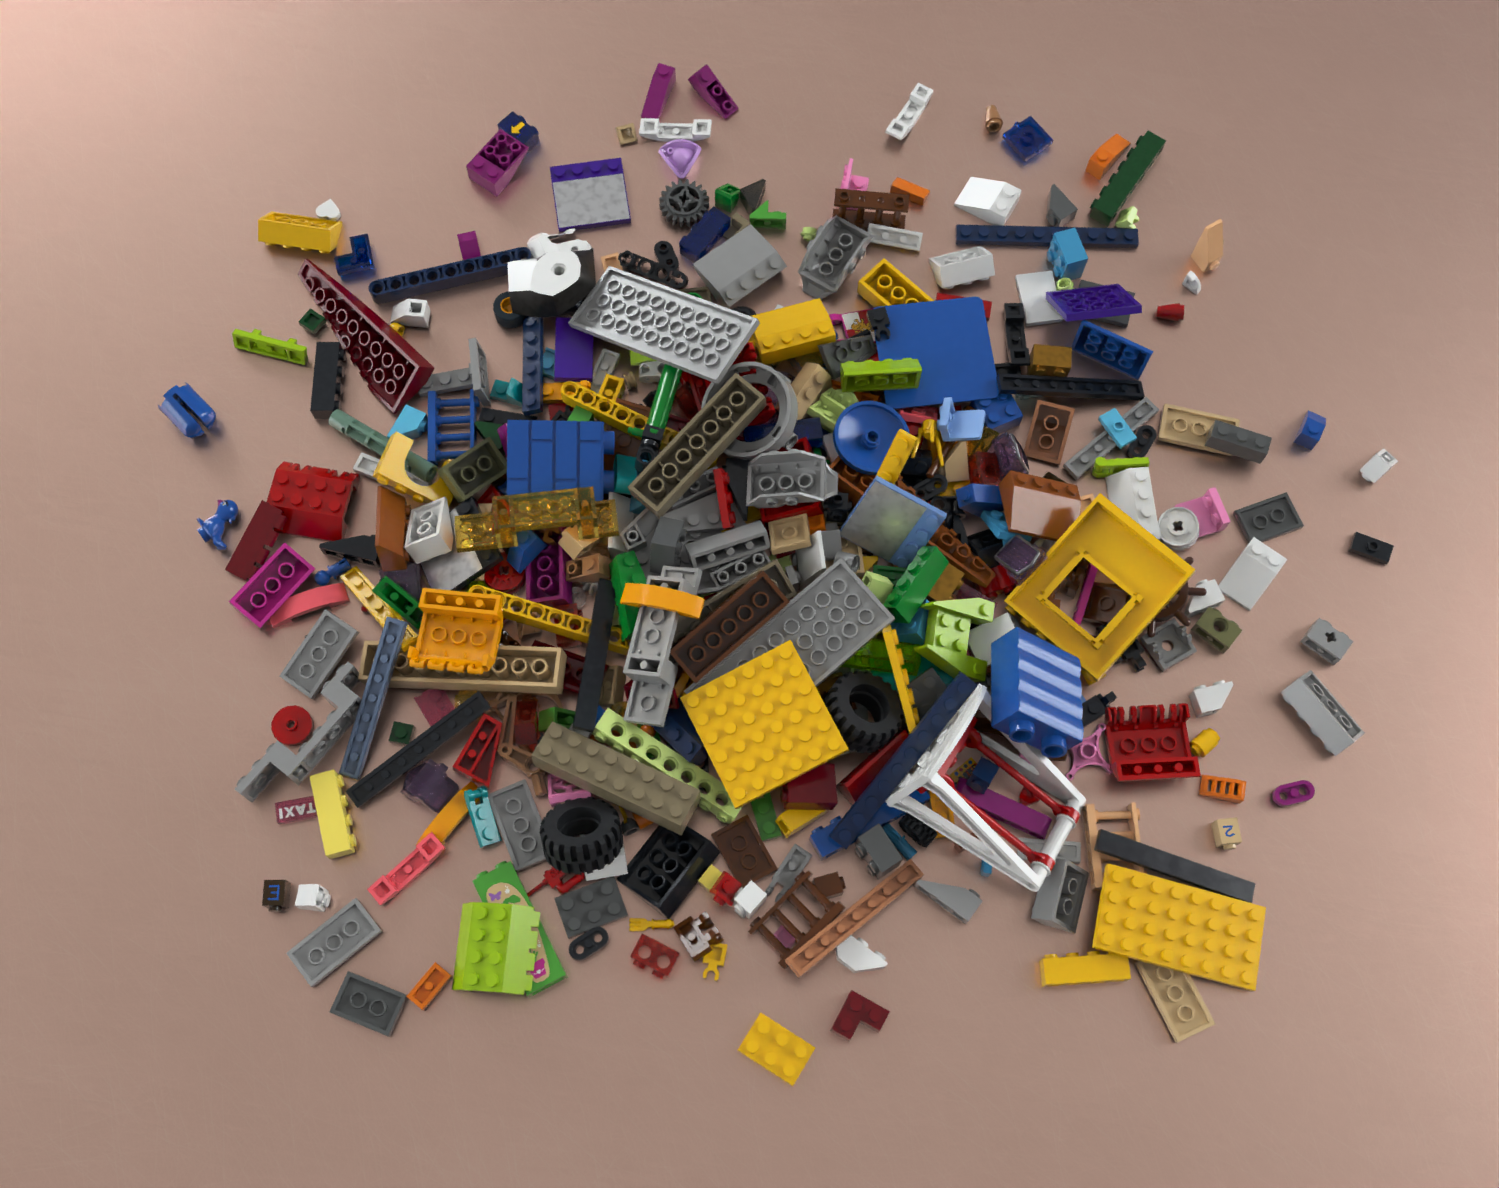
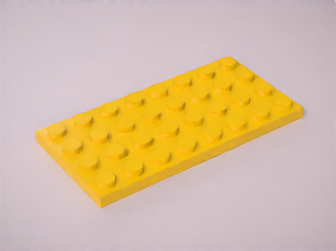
M1108 863L1105 865L1092 948L1248 991H1256L1266 907Z

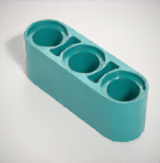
M621 454L615 455L613 465L614 492L631 495L628 486L637 477L635 469L636 457Z

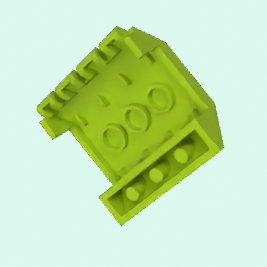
M463 903L452 990L497 992L514 995H524L525 991H531L533 975H526V971H534L536 953H529V949H536L538 932L531 931V927H539L540 912L534 911V907L516 904Z

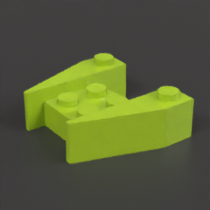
M968 598L921 604L920 608L929 610L925 642L922 646L914 647V651L952 678H955L959 672H962L974 683L985 681L988 661L967 656L971 623L981 625L993 622L995 602L982 598Z

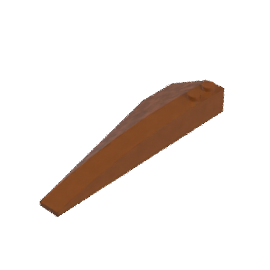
M838 456L829 467L838 473V492L848 493V501H852V508L854 509L876 475H866L857 472L846 465ZM899 475L895 485L916 496V491L911 486L907 487L902 481L903 477ZM943 521L926 546H937L949 561V564L965 573L964 578L986 588L996 574L979 556H974L971 553V548L966 543L962 544L956 537L957 533L953 529L949 530L943 525L945 521Z

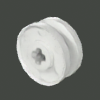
M1174 507L1161 514L1158 520L1160 541L1171 550L1182 551L1196 543L1200 528L1197 516L1191 510L1184 507ZM1179 526H1181L1182 531L1178 530L1176 532L1175 527L1179 528Z

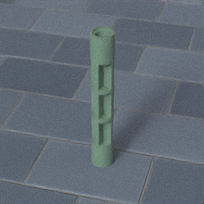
M340 409L333 411L329 417L328 423L331 427L382 456L389 441L388 437ZM410 450L405 459V470L425 482L433 480L437 473L436 465Z

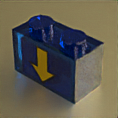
M513 111L497 124L498 130H503L528 146L527 153L540 143L538 130L526 123V120L521 115L518 116Z

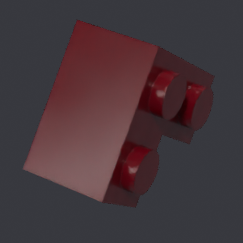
M851 990L830 1031L847 1041L851 1040L859 1023L878 1033L890 1011Z

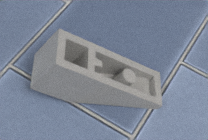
M918 880L914 887L965 924L982 903V900L979 898L980 895L972 889L967 890L962 887Z

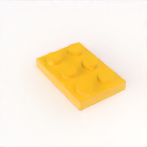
M760 1012L738 1051L793 1086L815 1047Z

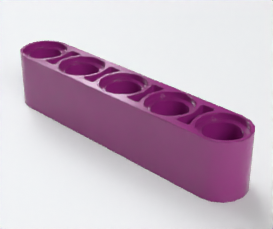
M959 778L955 789L990 817L1033 837L1045 839L1052 822L1049 816L988 788L983 795L966 785L968 779Z

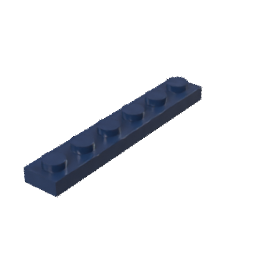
M527 316L523 320L522 413L525 416L543 412V318Z

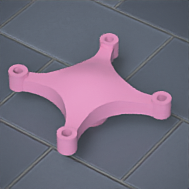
M1104 723L1098 724L1092 735L1083 738L1081 743L1070 748L1072 765L1069 772L1064 775L1069 781L1074 779L1075 773L1080 768L1087 765L1099 766L1105 769L1108 774L1113 773L1112 770L1110 771V764L1103 759L1099 750V738L1106 729Z

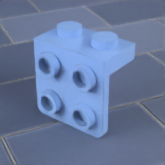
M952 397L944 398L943 406H940L939 410L940 419L937 420V430L941 432L943 442L980 440L985 422V410L955 411Z

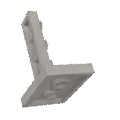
M476 338L468 339L471 361L469 368L431 374L427 383L419 390L421 397L428 396V391H436V394L473 388L483 406L491 405L486 354Z

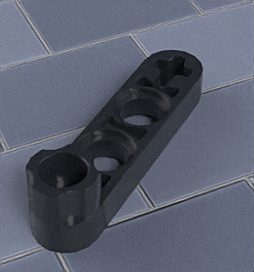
M627 250L618 256L620 265L630 271L676 289H684L688 285V277L678 270ZM648 262L651 265V269L645 273L642 271V266ZM661 269L667 270V276L664 279H660L658 276ZM674 276L676 278H680L681 276L683 282L678 284V282L671 279V277Z

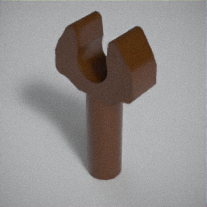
M533 519L528 523L531 528L544 535L543 541L546 544L557 545V542L551 536L554 533L562 536L560 528L554 524L547 528Z

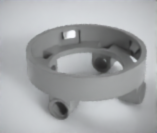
M741 362L732 365L719 384L710 383L702 401L701 409L735 373L739 374V372L750 371L753 368L756 369L757 374H748L741 377L749 384H762L769 387L778 399L780 411L774 429L766 437L755 442H742L735 439L723 452L730 458L752 461L761 453H768L772 450L778 451L781 447L789 450L798 440V436L793 432L798 416V403L795 392L790 384L792 381L781 372L759 362Z

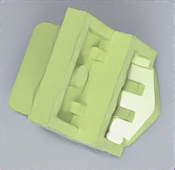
M831 387L821 394L820 399L808 408L807 414L814 418V427L817 425L833 433L835 423L840 414L847 407L859 401L854 392L842 393L841 389L835 390Z

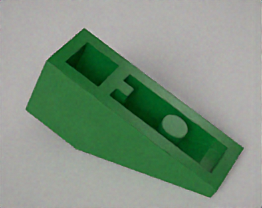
M385 575L372 591L415 628L419 629L423 616V611L418 607L420 601Z

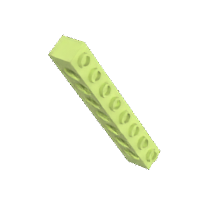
M607 708L596 724L593 733H591L597 741L608 744L613 750L682 782L684 781L681 776H686L690 781L686 784L697 789L699 787L705 788L707 794L700 792L701 801L699 802V807L704 811H710L715 814L721 822L731 824L742 807L735 809L721 781L695 764L689 763L683 756L634 724L625 722L622 716ZM611 731H618L620 737H615ZM629 742L636 743L638 748H632ZM646 753L653 754L655 759H649L646 756ZM664 764L670 765L672 771H667L664 768ZM716 798L722 799L724 805H719Z

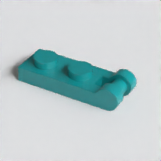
M480 786L474 791L471 789L464 791V798L480 848L502 841L488 799L486 786ZM476 798H479L480 804H475Z

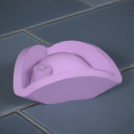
M677 139L664 144L658 152L678 178L683 179L696 161L701 147L690 140Z

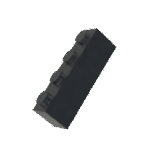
M317 342L310 407V411L315 419H329L333 411L336 409L341 410L339 398L343 394L341 378H344V367L342 365L343 361L346 360V351L342 348L340 342Z

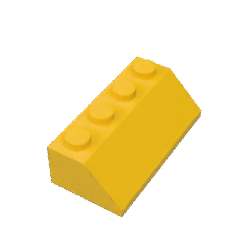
M271 211L258 219V241L265 242L266 245L270 246L280 244L284 248L300 247L304 251L314 249L319 250V253L326 254L336 248L342 229V222Z

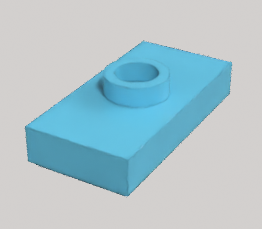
M1116 408L1099 416L1098 420L1119 449L1136 440V435Z

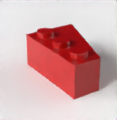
M484 713L452 766L453 771L480 786H486L488 790L502 729L500 721Z

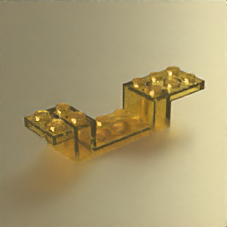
M593 486L492 497L493 512L455 516L457 553L517 547L518 531L577 525L579 540L619 536L615 499L595 501Z

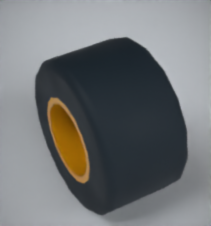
M509 291L501 293L496 297L493 303V311L497 322L506 328L521 326L527 316L512 312Z

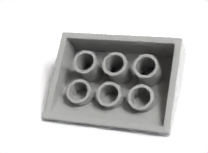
M751 224L692 264L718 304L726 308L738 302L787 267L774 247Z

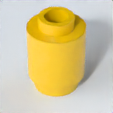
M1211 728L1202 730L1189 742L1191 753L1197 757H1205L1218 745L1220 740L1218 733Z

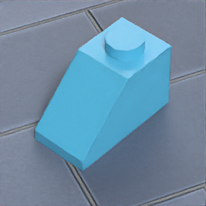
M405 405L387 437L390 439V436L397 431L412 440L419 438L428 429L427 414L409 405Z

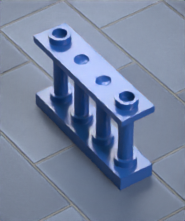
M470 389V398L444 400L438 398L436 391H428L427 461L436 465L437 469H439V462L442 459H455L466 452H441L439 444L442 442L470 441V449L477 445V430L474 423L477 421V407H480V400L473 389ZM470 406L469 416L441 417L439 415V409H442V407ZM470 423V433L441 434L439 432V427L443 424Z

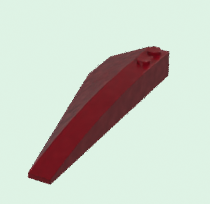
M305 259L298 272V276L308 292L313 294L316 305L320 306L323 310V316L331 323V329L343 348L349 352L351 361L358 366L359 374L368 382L369 390L392 413L396 414L427 383L435 368L367 305L309 259Z

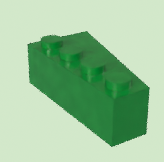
M634 550L616 555L609 563L612 586L615 589L616 595L615 603L619 613L618 621L622 630V642L632 639L640 608L620 603L625 584H646L647 581Z

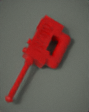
M552 866V869L545 871L543 882L527 894L530 897L547 884L552 889L557 888L559 893L564 894L585 878V873L574 875L564 883L562 880L567 873L562 872V870L559 871Z

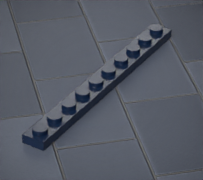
M956 225L955 228L956 244L1050 246L1054 233L1076 228L1083 247L1138 248L1139 245L1138 229L1000 225Z
M962 672L958 673L829 834L830 838L845 849L849 847L978 686Z

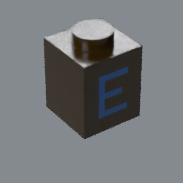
M264 880L262 906L269 909V912H282V908H289L291 883L287 880Z

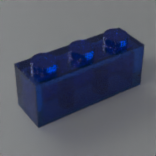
M713 206L703 214L698 224L695 223L692 226L690 233L681 238L679 242L680 254L693 263L704 257L731 226V218Z

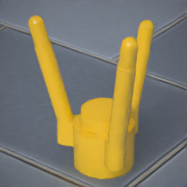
M926 419L923 421L922 428L918 429V440L912 450L911 458L915 457L923 435L924 438L929 439L932 443L935 438L940 466L943 467L944 461L939 438L940 431L937 430L936 420Z

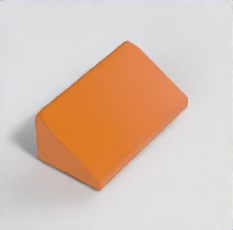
M897 177L891 185L890 193L909 195V201L923 206L930 190Z

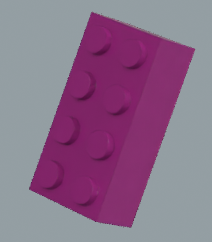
M563 523L555 524L562 532L567 528ZM532 528V530L543 540L544 535ZM556 533L552 534L551 538L557 542V545L547 544L526 567V600L552 608L572 606V582L566 581V562L571 561L572 558L558 544L563 536Z

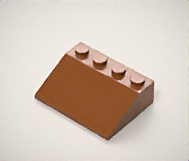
M1012 470L998 484L1006 523L1010 532L1057 541L1080 516L1081 499L1077 485Z

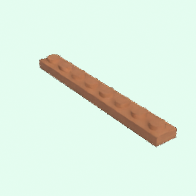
M909 859L785 960L786 964L800 978L924 876L922 871Z

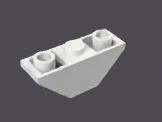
M851 935L835 948L837 960L853 973L881 970L888 964L883 954L878 951H871L867 948L869 944L860 937L856 939Z

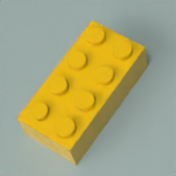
M885 258L858 281L857 293L873 307L934 301Z

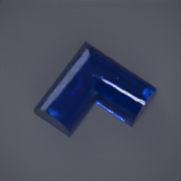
M368 233L349 237L352 253L334 257L338 276L375 269Z

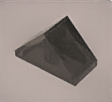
M764 179L740 189V201L749 215L761 205L766 190V180Z

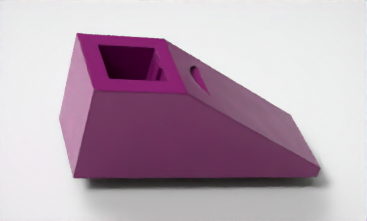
M707 64L688 79L698 95L724 119L739 109Z

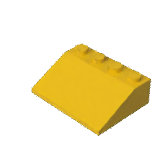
M820 298L751 316L757 318L760 322L753 333V337L761 362L765 365L819 351L817 345L836 341V333L831 319Z

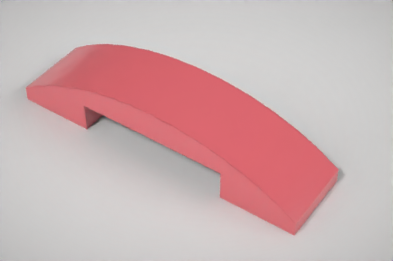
M344 583L330 584L289 597L270 617L272 627L276 628L293 622L292 618L326 606L332 608L349 602Z
M430 832L416 845V849L386 876H381L367 890L380 905H383L426 870L442 853L445 846L433 832Z

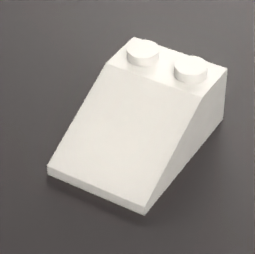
M970 177L954 206L992 225L1004 226L1018 204L1022 190L1006 182Z
M442 497L412 509L404 548L413 560L419 564L452 551L453 532L447 498Z
M821 530L816 531L810 536L812 546L795 550L796 553L792 554V564L796 566L801 577V582H799L800 591L826 571Z
M1253 537L1218 586L1224 595L1250 611L1287 559Z

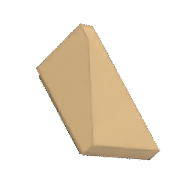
M633 123L615 128L620 145L638 141Z

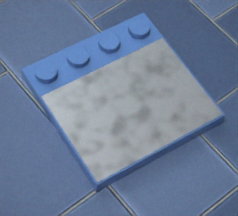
M876 475L839 530L841 537L898 567L907 568L917 555V551L922 546H926L946 519L947 513Z

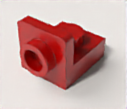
M723 871L709 892L714 895L713 900L722 907L725 904L732 906L733 902L731 900L742 884L729 873Z

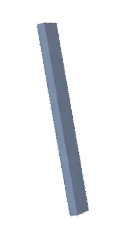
M389 616L386 618L339 771L341 775L356 780L361 778L408 622Z

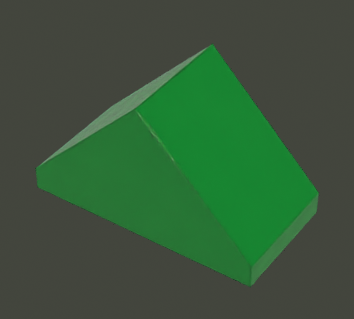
M728 183L716 188L715 206L732 213L744 190Z

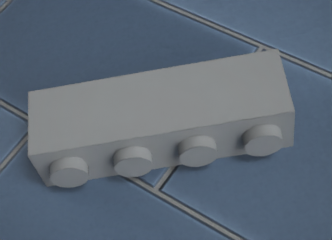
M760 520L685 544L692 568L700 570L771 548L767 530Z

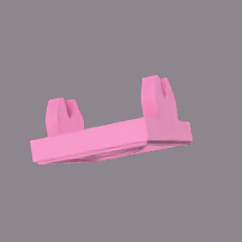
M552 774L547 775L548 798L552 807L566 800L592 797V793L584 789L573 791L572 789L576 787L574 784L565 786L564 784L567 781ZM563 789L566 790V792L557 793L555 792V790Z

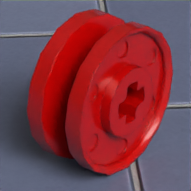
M500 552L504 560L484 574V580L488 588L513 595L519 592L525 584V569L518 573L507 561L508 555L505 552Z

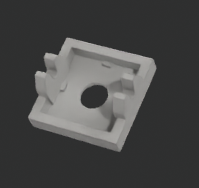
M1175 618L1157 627L1154 637L1150 638L1145 634L1140 638L1162 672L1197 651L1191 642L1192 635L1187 634L1186 626H1180ZM1163 641H1171L1173 649L1171 651L1164 650L1162 647Z

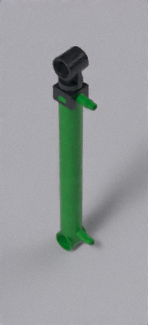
M688 293L690 295L702 299V297L697 293ZM664 364L644 430L628 427V433L642 437L635 459V469L639 473L658 455L683 370Z

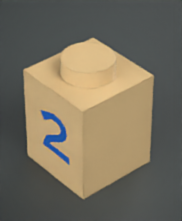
M1237 817L1217 819L1211 823L1216 848L1223 847V850L1236 849V846L1242 842Z

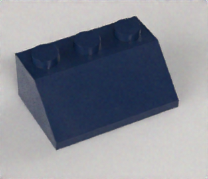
M679 697L677 699L680 707L678 709L668 708L664 727H652L689 763L701 766L709 755Z

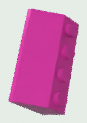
M284 542L231 598L229 603L244 617L261 628L310 576L315 568Z

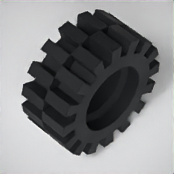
M906 813L898 822L903 831L919 845H922V847H927L938 835L937 831L909 813Z

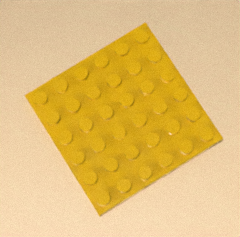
M791 640L680 697L735 809L849 751Z

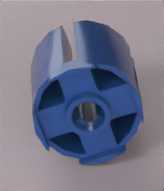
M188 383L182 387L175 385L163 395L165 400L162 405L158 404L159 410L185 436L190 438L199 437L205 434V432L183 406L208 430L216 420L214 410Z

